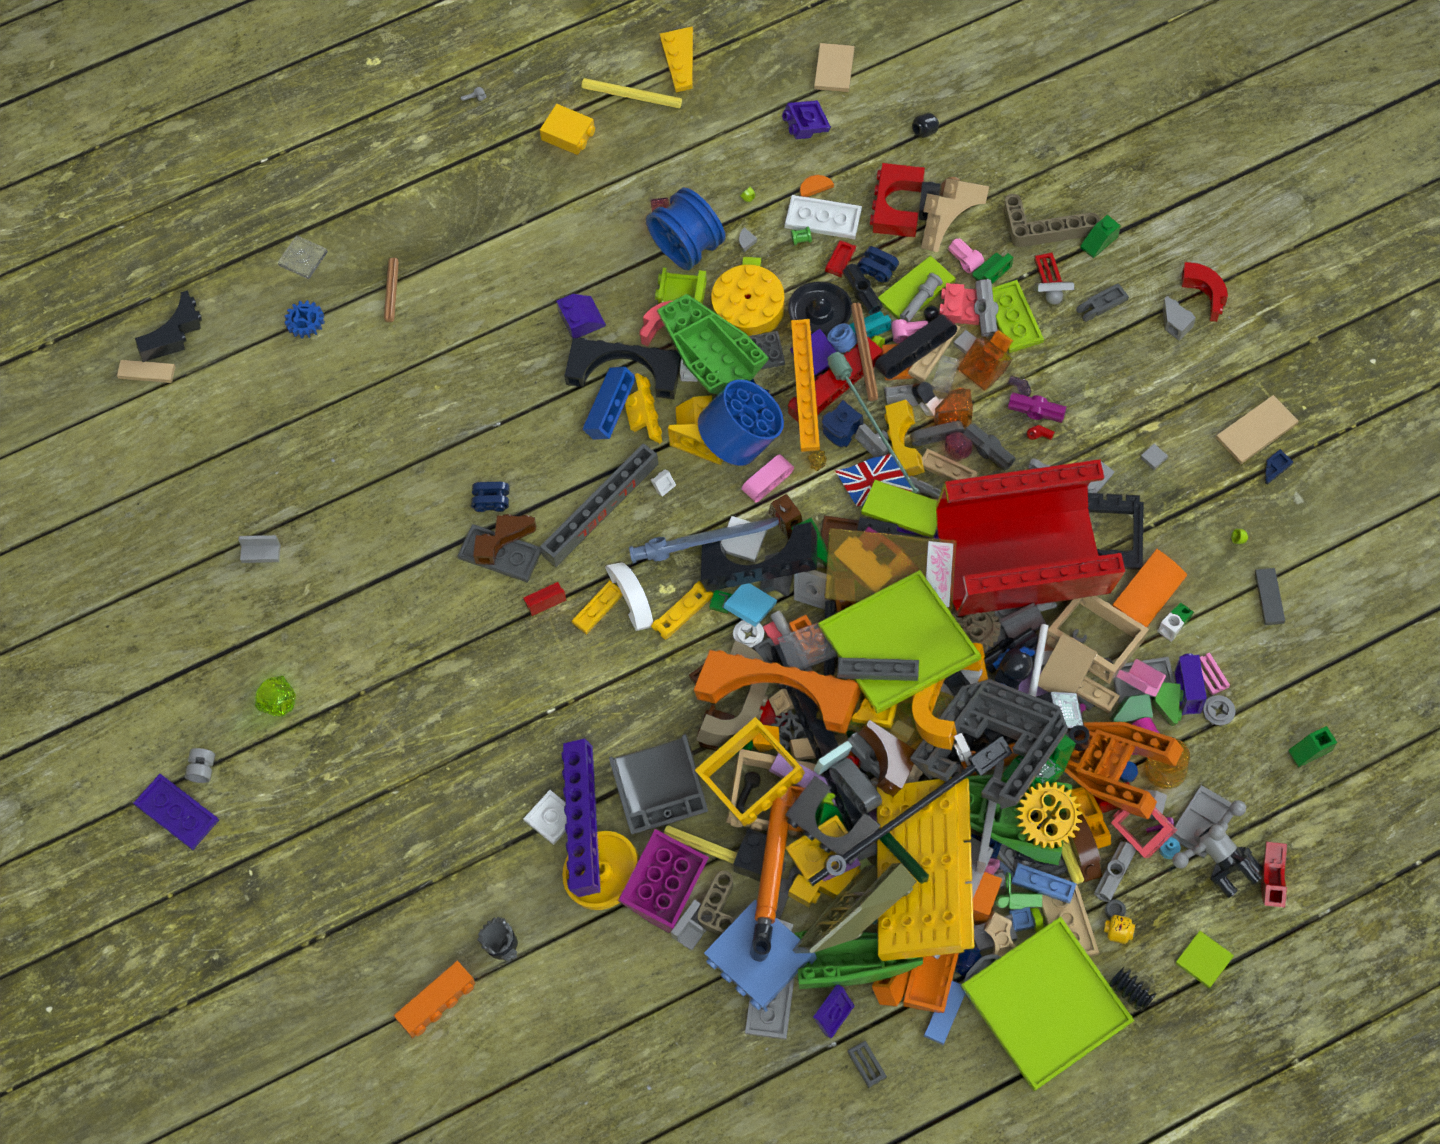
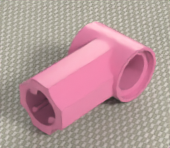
M956 238L948 247V250L960 261L962 268L967 273L973 272L984 263L982 254L977 250H972L960 238Z
M903 319L893 321L891 323L893 341L898 344L927 325L928 322H907Z

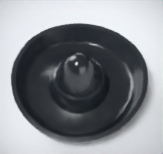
M810 282L794 291L789 300L788 311L791 320L810 319L811 334L821 329L827 338L829 332L835 326L843 323L847 324L852 314V301L847 292L835 284Z

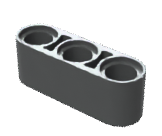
M846 758L830 768L832 779L861 814H867L882 804L880 794L852 760Z

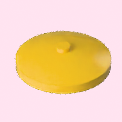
M612 831L597 832L600 893L577 897L569 890L567 885L569 879V871L566 864L568 861L567 856L562 873L563 884L568 895L578 905L590 910H604L620 903L618 900L640 858L634 845L619 833Z

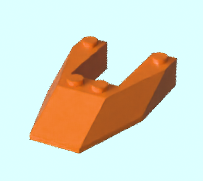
M1084 722V726L1090 733V745L1083 751L1073 749L1064 772L1090 794L1133 815L1149 820L1157 804L1154 797L1146 790L1119 782L1118 780L1132 753L1175 767L1184 750L1175 738L1126 722ZM1079 735V736H1077L1075 739L1078 740V741H1081V740H1083L1085 737L1082 736V735Z

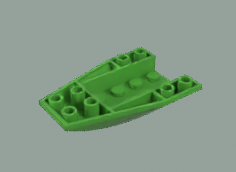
M688 294L657 309L687 369L709 393L718 395L727 384L734 380L751 381L769 359L746 333Z
M807 931L795 932V935L801 940ZM863 932L856 940L814 952L817 959L812 964L808 962L803 968H798L799 989L835 987L837 984L840 986H851L880 981L900 975L922 965L923 957L881 961L878 956V933Z

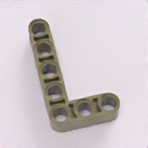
M1009 194L1005 198L1004 214L1011 242L1016 247L1087 237L1093 227L1100 221L1096 213H1084L1027 222L1020 196Z
M720 871L716 874L697 915L699 925L706 931L721 936L725 931L720 928L721 924L728 923L731 925L736 920V918L722 913L733 889V877L728 871ZM721 879H727L729 880V884L726 886H722L719 884V881ZM713 897H719L721 899V901L717 904H713L710 902L711 898ZM704 915L712 916L709 922H704L701 918Z

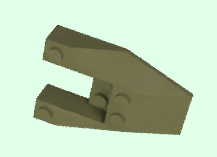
M902 863L891 864L878 879L877 867L875 865L865 866L823 910L795 946L793 952L814 953L856 940L869 925L900 898L907 896L913 890L912 886L917 881Z

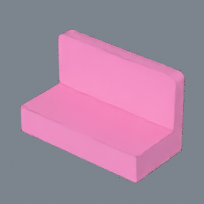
M1135 659L1129 672L1119 670L1116 677L1140 691L1156 697L1166 675Z

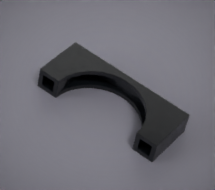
M573 338L564 375L566 385L584 387L587 378L598 366L611 360L628 359L642 364L651 372L656 382V397L675 399L681 366V356L678 351L661 350L656 347L646 348L639 345H624L619 342L608 343L603 340L593 341L586 338Z
M812 522L794 525L791 537L785 547L774 557L758 564L741 565L727 559L726 551L720 541L702 545L701 582L707 592L817 570V532Z

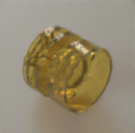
M1176 739L1184 750L1175 767L1147 758L1145 765L1146 776L1156 787L1173 789L1185 781L1190 762V752L1181 740Z

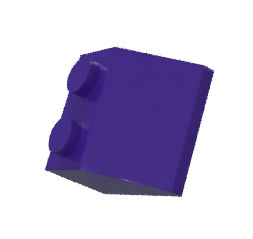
M571 294L556 301L558 312L572 339L582 337L606 326L591 296Z

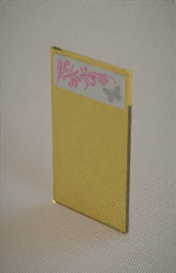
M830 528L825 599L859 602L921 570L948 610L952 611L956 541Z

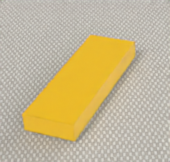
M609 580L572 620V624L587 635L623 596L620 588Z

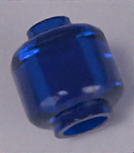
M974 946L973 949H964V952L959 953L955 971L965 977L973 965L983 957L980 954L981 950Z

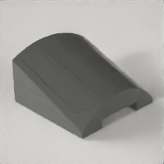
M686 734L682 735L680 739L616 758L609 757L631 835L708 812L700 778L695 771L696 764L689 738Z

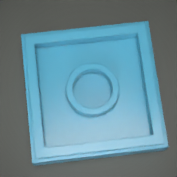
M748 583L741 585L724 603V608L756 627L776 605L777 600Z

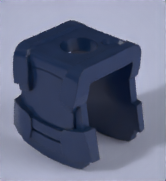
M844 400L841 401L837 409L828 412L822 417L823 434L828 440L839 447H847L852 440L851 437L857 433L858 427L864 424L863 415L858 413Z

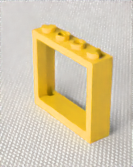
M756 717L695 769L700 778L744 827L747 824H752L757 819V815L762 811L768 810L774 800L784 796L788 788L800 782L805 774L797 761ZM761 733L793 770L747 811L741 814L709 777L755 736Z

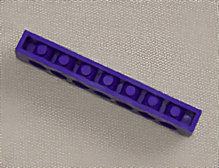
M585 738L563 743V751L561 753L564 762L562 775L565 780L563 793L566 798L564 812L567 817L565 831L568 842H566V850L568 852L566 864L569 871L567 885L569 890L577 897L601 892L593 746Z

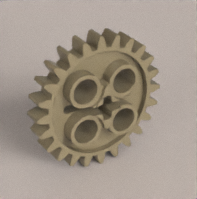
M950 604L948 610L972 643L983 644L985 651H988V646H994V642H997L998 636H1000L1001 625L998 622L999 617L995 616V611L957 616L953 605Z

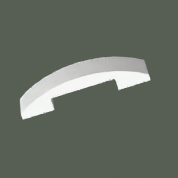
M623 562L606 565L605 569L612 583L618 584L630 609L628 616L635 630L651 628L653 623L651 610L645 593L634 573Z

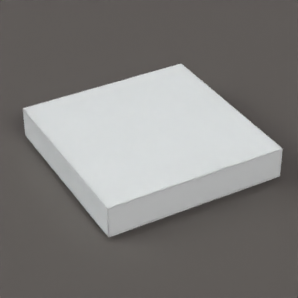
M731 516L727 527L750 522ZM767 530L721 541V544L726 554L755 562Z
M549 790L523 820L554 845L566 832L565 824L567 823V817L564 812L566 802Z

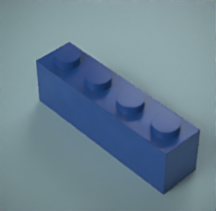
M626 367L609 368L582 429L593 440L610 439L635 381V375Z

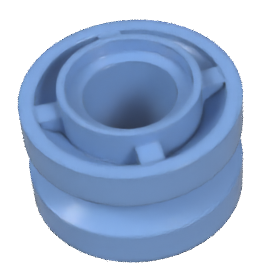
M843 323L835 326L829 332L828 341L836 352L843 353L854 347L857 337L850 325Z

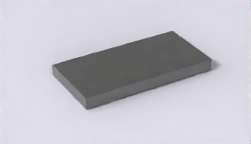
M472 524L459 551L458 559L528 583L541 555L540 547L516 540L499 550L495 559V565L476 564L473 556L476 535L490 534L495 536V531Z

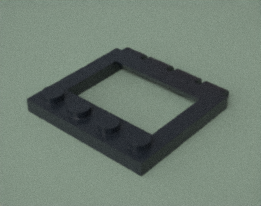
M1088 493L1089 512L1133 514L1132 550L1097 549L1098 556L1121 553L1125 569L1140 570L1143 567L1144 502H1140V495H1126L1125 501H1122V494H1107L1106 500H1103V493Z

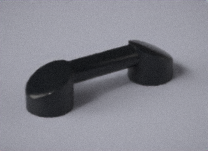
M753 771L745 774V786L736 804V808L741 814L745 812L743 807L751 789L757 788L761 782L760 775Z

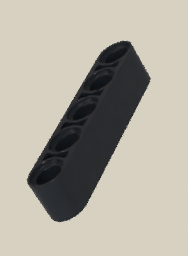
M945 315L938 316L879 357L875 363V368L887 379L896 377L953 337L957 332V325Z

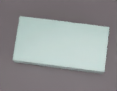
M849 741L844 742L818 760L814 768L817 775H820L848 756L852 748Z

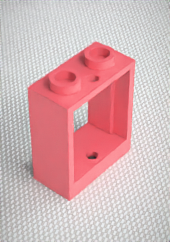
M1156 807L1152 815L1163 828L1144 847L1121 824L1130 814L1129 812L1122 809L1118 810L1113 816L1114 820L1111 822L1144 858H1150L1177 831Z

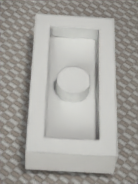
M962 733L954 736L957 743L953 745L960 761H965L967 766H969L971 763L967 758L972 756Z

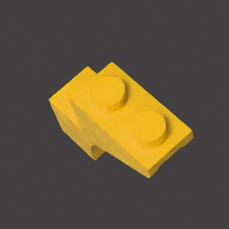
M861 865L829 880L823 881L822 879L814 886H811L802 875L798 874L788 891V895L810 908L812 903L816 904L821 896L819 891L834 899L861 872Z

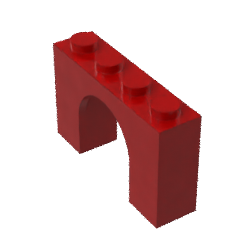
M882 163L881 170L877 172L879 185H875L874 195H877V200L873 199L872 210H875V214H871L870 217L873 233L916 237L918 212L896 210L887 204L886 198L891 193L900 190L921 192L922 182H924V167Z

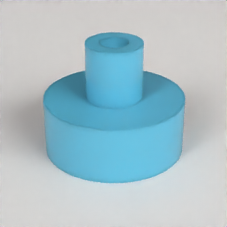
M1170 837L1159 848V852L1164 858L1173 859L1174 855L1180 852V843L1175 838Z

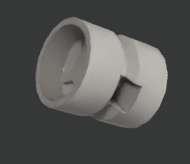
M201 748L190 749L188 763L190 765L186 767L185 778L196 783L210 782L212 775L210 767L214 764L215 753Z

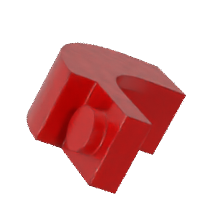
M1185 262L1182 270V287L1203 291L1210 300V321L1217 322L1219 315L1223 313V306L1226 305L1228 298L1227 288L1223 279L1214 270L1205 265Z

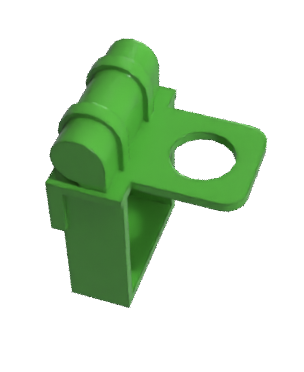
M1006 872L1005 895H997L994 904L1000 908L1007 907L1009 909L1042 907V894L1011 892V873Z

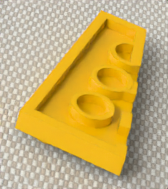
M693 26L660 33V40L675 92L693 89Z

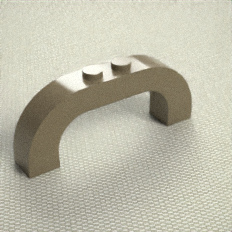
M737 641L734 642L730 652L731 655L739 654L745 658H757L765 662L749 646ZM769 683L749 685V693L742 711L734 719L722 720L706 714L696 740L712 746H723L753 718L756 717L760 720L763 712L760 706H765L768 695L765 693Z

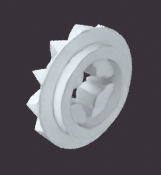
M742 620L735 626L733 636L735 641L751 648L763 641L764 629L760 623L754 627ZM752 630V635H753L754 637L749 636V637L745 640V637H746L745 632L748 633L749 631Z

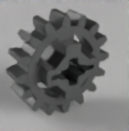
M789 710L788 715L782 712L781 719L776 717V724L773 723L771 725L779 727L780 744L787 752L790 749V740L807 738L797 713L794 715L791 710ZM791 726L794 730V737H792V734L790 732Z

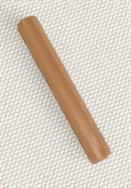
M389 258L384 309L385 322H393L395 317L399 264L397 258Z

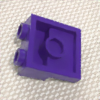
M818 100L787 103L782 112L783 120L789 124V133L794 135L795 139L811 138L813 133L829 132L831 128Z

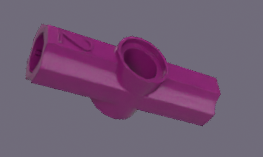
M1013 392L1008 404V409L1026 413L1031 419L1041 420L1045 418L1060 423L1064 420L1067 408L1066 406L1048 402L1042 396L1034 395L1028 397Z

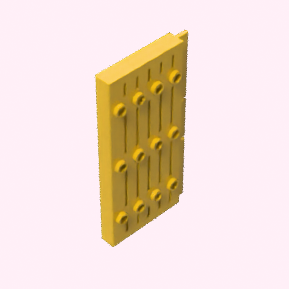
M966 778L890 831L894 838L929 874L928 882L923 884L917 881L912 886L913 890L907 896L900 898L878 918V956L881 961L962 953L964 949L974 948L972 883L966 884V882L972 881L971 842L964 843V841L971 840L969 779ZM935 779L904 783L902 789L894 797L884 793L882 789L877 787V792L882 798V804L877 807V823L881 825L880 828L940 787L945 781ZM880 839L877 840L878 879L891 864L901 863Z

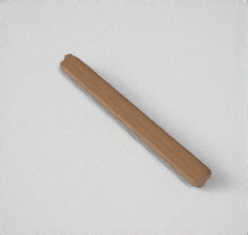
M853 303L851 310L869 401L878 400V392L862 307L860 303Z

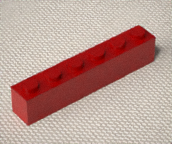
M867 337L874 368L877 359L883 355V350ZM858 343L853 350L844 354L852 368L849 379L853 385L864 376ZM830 368L826 373L820 374L815 380L817 416L850 388L846 380H837ZM793 397L788 403V414L799 423L797 397Z

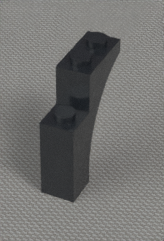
M188 290L181 292L180 302L175 313L164 325L149 334L135 338L142 362L185 350L184 342H187L185 333L201 329L199 322L202 321L200 312L195 311L194 307H197L194 296L190 297Z

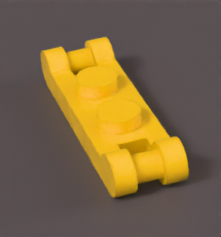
M698 581L663 616L655 620L651 628L660 632V636L667 640L713 597L714 593L712 591L707 592L702 582ZM698 593L702 595L700 599L696 597ZM666 623L669 625L668 628L664 627Z

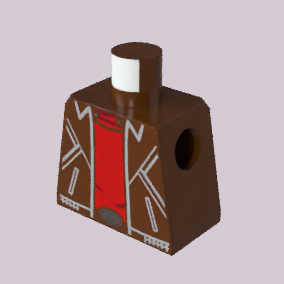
M787 494L770 504L769 514L772 518L778 517V526L789 540L792 534L791 527L803 522L800 511Z

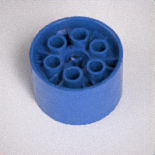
M734 380L727 384L704 408L698 418V429L706 446L723 461L738 466L747 465L754 461L781 434L784 426L781 409L774 398L765 389L747 380Z

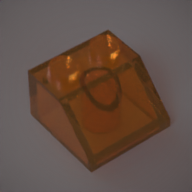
M986 337L974 341L957 369L984 391H987L1005 373L1013 358Z
M964 388L951 390L935 408L933 426L961 421L963 427H968L971 424L973 413L971 390Z

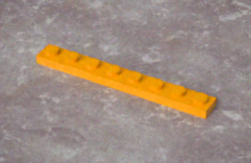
M810 319L791 320L801 452L820 450Z

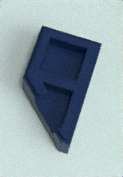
M1281 449L1266 460L1265 483L1267 485L1293 465V461Z

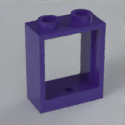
M1187 653L1179 656L1174 670L1176 684H1181L1180 690H1183L1182 702L1179 701L1180 709L1182 710V715L1201 714L1207 697L1200 656Z

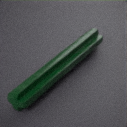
M890 832L880 838L881 842L919 883L928 882L929 874Z

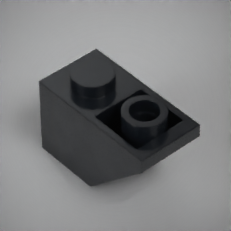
M922 182L919 220L927 221L928 213L923 212L927 194H940L939 183Z

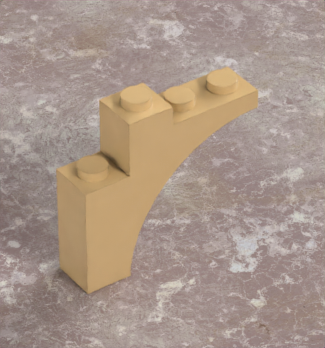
M947 178L943 196L927 194L923 212H927L928 217L921 248L938 252L942 238L952 221L967 208L978 204H986L989 186Z

